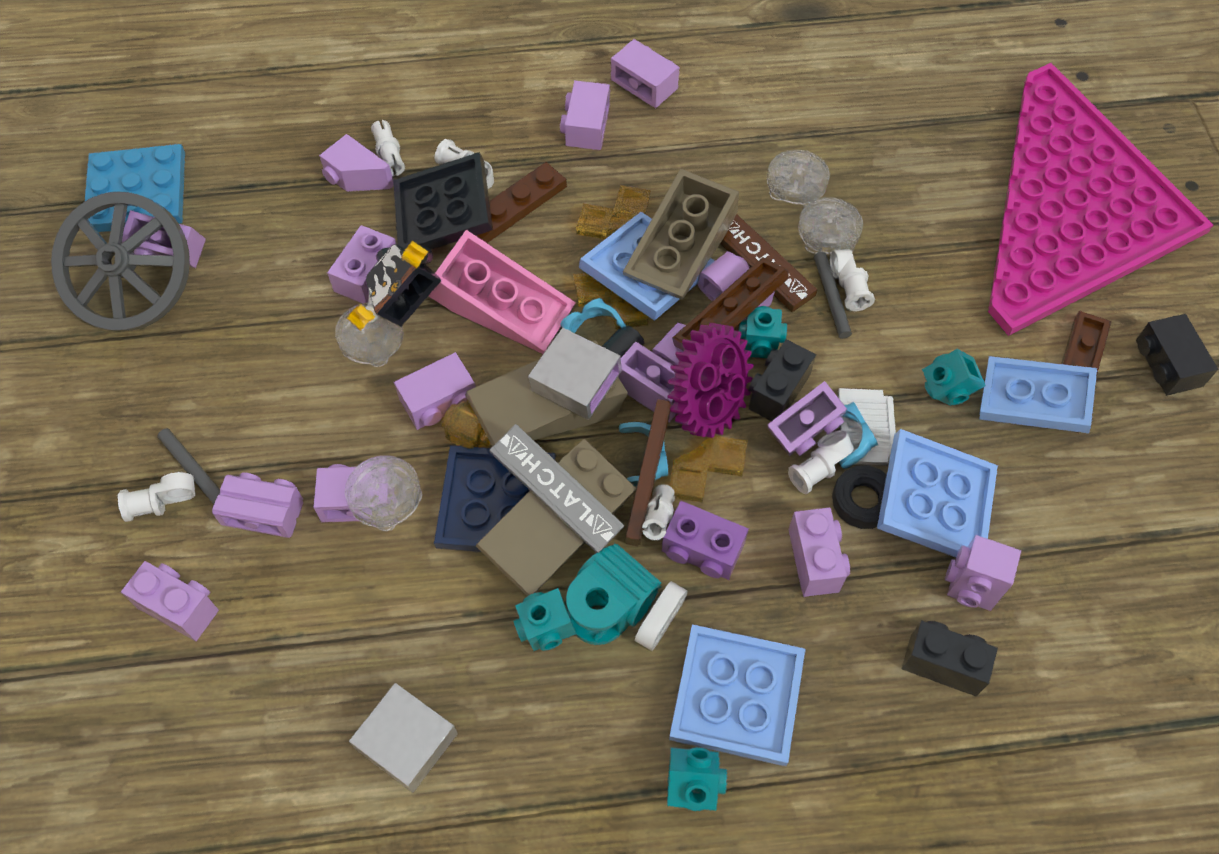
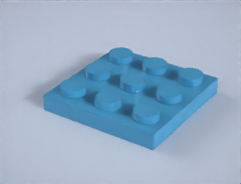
M182 144L90 153L85 201L108 192L135 193L157 202L169 211L178 223H182L185 151ZM127 206L125 224L130 213V210L152 217L154 216L142 208L135 206ZM114 207L104 209L88 219L98 232L111 231Z

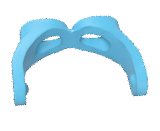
M601 298L587 303L583 307L582 313H571L561 321V327L573 333L576 332L586 319L597 316L612 317L621 329L626 325L617 311L604 303Z
M854 402L844 405L847 411L842 417L852 419L862 427V440L859 447L853 453L839 462L842 468H848L856 464L873 447L878 445L872 431L864 421Z
M628 422L619 425L621 433L639 432L646 436H649L651 425L642 422ZM664 442L655 480L668 476V463ZM639 476L628 477L627 480L634 486H637Z

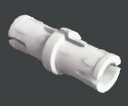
M382 120L384 129L381 128L380 122L376 121L371 126V131L376 141L375 149L377 155L390 165L392 176H394L392 167L395 169L396 176L403 173L405 165L399 154V142L393 137L390 124L387 121Z
M662 484L655 487L652 499L649 501L646 519L642 528H644L643 534L651 540H659L664 537L667 524L670 523L674 515L672 504L675 500V496H673L675 491L668 485Z

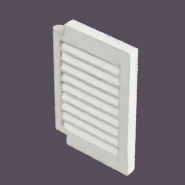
M839 388L838 398L844 405L852 402L856 404L878 443L877 446L873 447L854 465L887 466L888 460H890L894 434L896 433L893 397L883 396V390ZM841 416L845 422L840 425V430H845L848 433L854 448L853 453L861 443L862 427L854 420Z

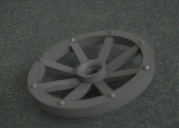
M108 192L86 200L68 215L61 225L53 244L51 267L53 280L61 299L77 317L99 328L113 331H132L157 322L175 306L188 280L190 255L182 228L172 214L163 206L135 193ZM127 206L142 208L154 216L151 221L122 243ZM114 207L109 243H107L88 219L104 209ZM164 227L171 241L173 256L134 254L133 250ZM79 229L84 232L98 250L96 255L69 256L72 242ZM115 256V263L112 265L111 260ZM98 266L94 275L80 294L77 295L70 279L69 267ZM136 266L173 267L169 284L162 296L134 272ZM107 277L109 279L113 318L102 316L87 306ZM121 278H125L153 305L138 315L126 318Z

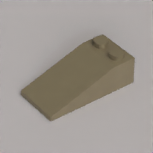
M680 168L624 268L623 275L683 300L732 224L738 212L739 191Z
M536 360L466 391L465 396L493 447L515 424L531 439L536 440L616 418L628 392L619 377H617L588 420L531 390L528 376L539 361Z
M585 439L558 462L562 468L613 515L624 506L637 489ZM529 491L477 543L476 547L526 596L536 593L585 542L538 497Z

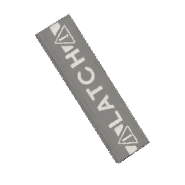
M517 424L490 449V453L596 553H599L624 527L610 511Z

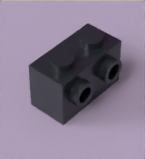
M1186 313L1148 322L1135 340L1139 352L1147 360L1153 371L1154 379L1161 385L1166 396L1204 387L1219 370Z
M787 339L779 350L774 348L765 362L767 368L763 375L757 373L749 386L748 391L752 393L749 410L772 422L789 409L811 375L816 354Z
M921 620L910 636L901 669L977 696L990 683L998 648L987 644V641L979 636L971 634L961 635L950 631L943 623Z

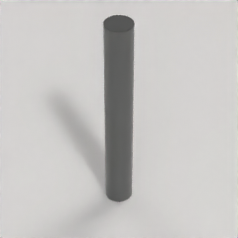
M819 252L814 255V260L838 336L841 339L848 338L852 335L827 255L825 252Z
M170 429L161 430L157 435L158 439L183 469L194 477V482L208 499L215 504L217 496L220 495L219 487Z

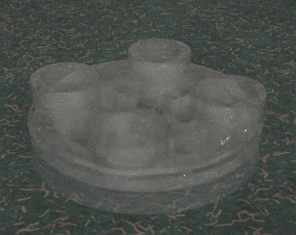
M788 150L778 154L770 162L767 172L769 194L773 199L793 204H802L805 207H811L817 203L818 199L825 193L830 178L826 163L816 154L805 150Z
M825 197L816 199L804 207L800 215L798 230L805 242V249L810 253L825 252L826 254H831L832 250L843 249L853 251L863 230V220L859 211L850 203L838 198Z
M368 302L361 303L364 307L368 306ZM355 305L348 309L337 322L335 337L339 349L343 355L354 362L371 364L375 367L383 366L388 362L389 357L399 349L404 336L403 326L400 327L381 317L372 323H367L360 331L347 319L353 309L358 306Z
M377 456L362 462L352 471L346 482L345 498L350 511L360 522L368 526L377 527L381 531H389L397 524L406 520L415 511L422 499V491L417 473L409 463L394 456Z

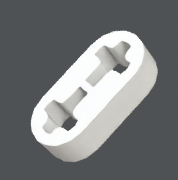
M672 581L669 582L639 628L635 642L652 651L676 616L688 591Z

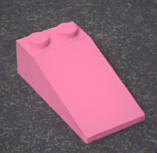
M468 230L463 233L435 272L442 281L429 295V297L450 311L542 354L560 329L561 321L568 316L576 302Z

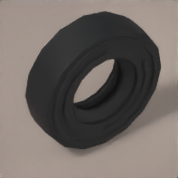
M855 466L846 470L837 479L832 493L833 506L839 517L847 524L860 529L876 528L887 474L881 469L872 466ZM859 486L872 488L878 495V504L872 508L859 507L852 499L851 493L853 489Z

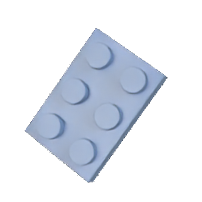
M989 356L985 378L986 386L983 390L979 419L1089 433L1092 422L1097 368Z

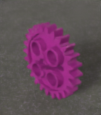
M710 323L709 326L700 325L699 331H691V340L683 339L684 352L676 351L675 353L679 362L678 365H671L670 367L675 372V378L668 380V384L674 385V390L669 393L668 398L675 400L670 411L678 413L675 422L683 424L682 430L688 431L692 435L714 438L715 434L723 435L724 428H732V419H740L739 407L746 408L743 398L744 395L748 396L751 394L746 387L747 383L753 380L752 377L748 376V371L754 367L753 364L747 363V359L752 352L744 350L748 341L740 339L741 332L735 331L733 326Z

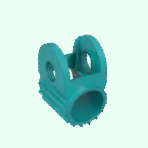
M614 543L603 548L584 563L567 591V609L576 632L575 635L580 640L593 645H603L614 641L629 626L635 627L641 621L661 588V582L618 544ZM597 605L604 607L598 610L592 609L593 606Z

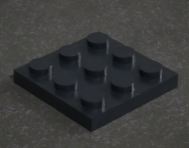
M480 152L393 180L397 243L405 249L411 241H414L418 245L432 250L457 242L466 230L475 236L493 230L485 163Z

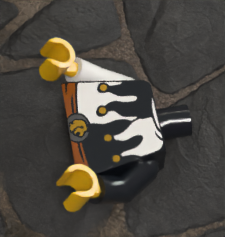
M411 241L405 249L394 244L390 248H383L378 251L376 255L377 263L366 276L369 290L368 306L364 307L362 304H359L348 315L347 319L360 331L367 323H372L381 317L402 327L442 281L426 265L431 263L433 259V253L429 248Z

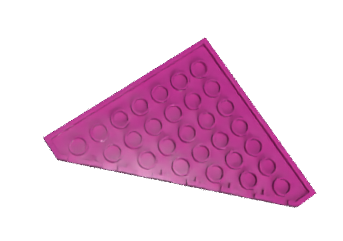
M1052 63L1029 72L1023 87L988 309L989 314L1008 336L1209 233L1214 226Z

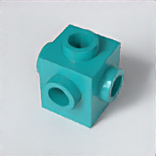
M760 306L746 317V320L744 319L739 323L740 339L748 341L744 350L752 352L750 357L767 359L770 352L774 348L778 350L779 343H784L786 340L787 323H781V309Z
M959 349L936 357L932 364L922 369L927 380L925 382V389L930 397L950 406L965 402L969 399V395L986 386L974 357Z
M558 588L547 593H533L524 598L522 603L515 605L519 618L513 620L518 636L521 642L528 640L534 651L538 649L542 651L551 650L559 646L563 639L576 634Z
M699 747L692 749L671 748L667 806L687 808L692 811H716L718 794H726L727 769H720L719 752Z

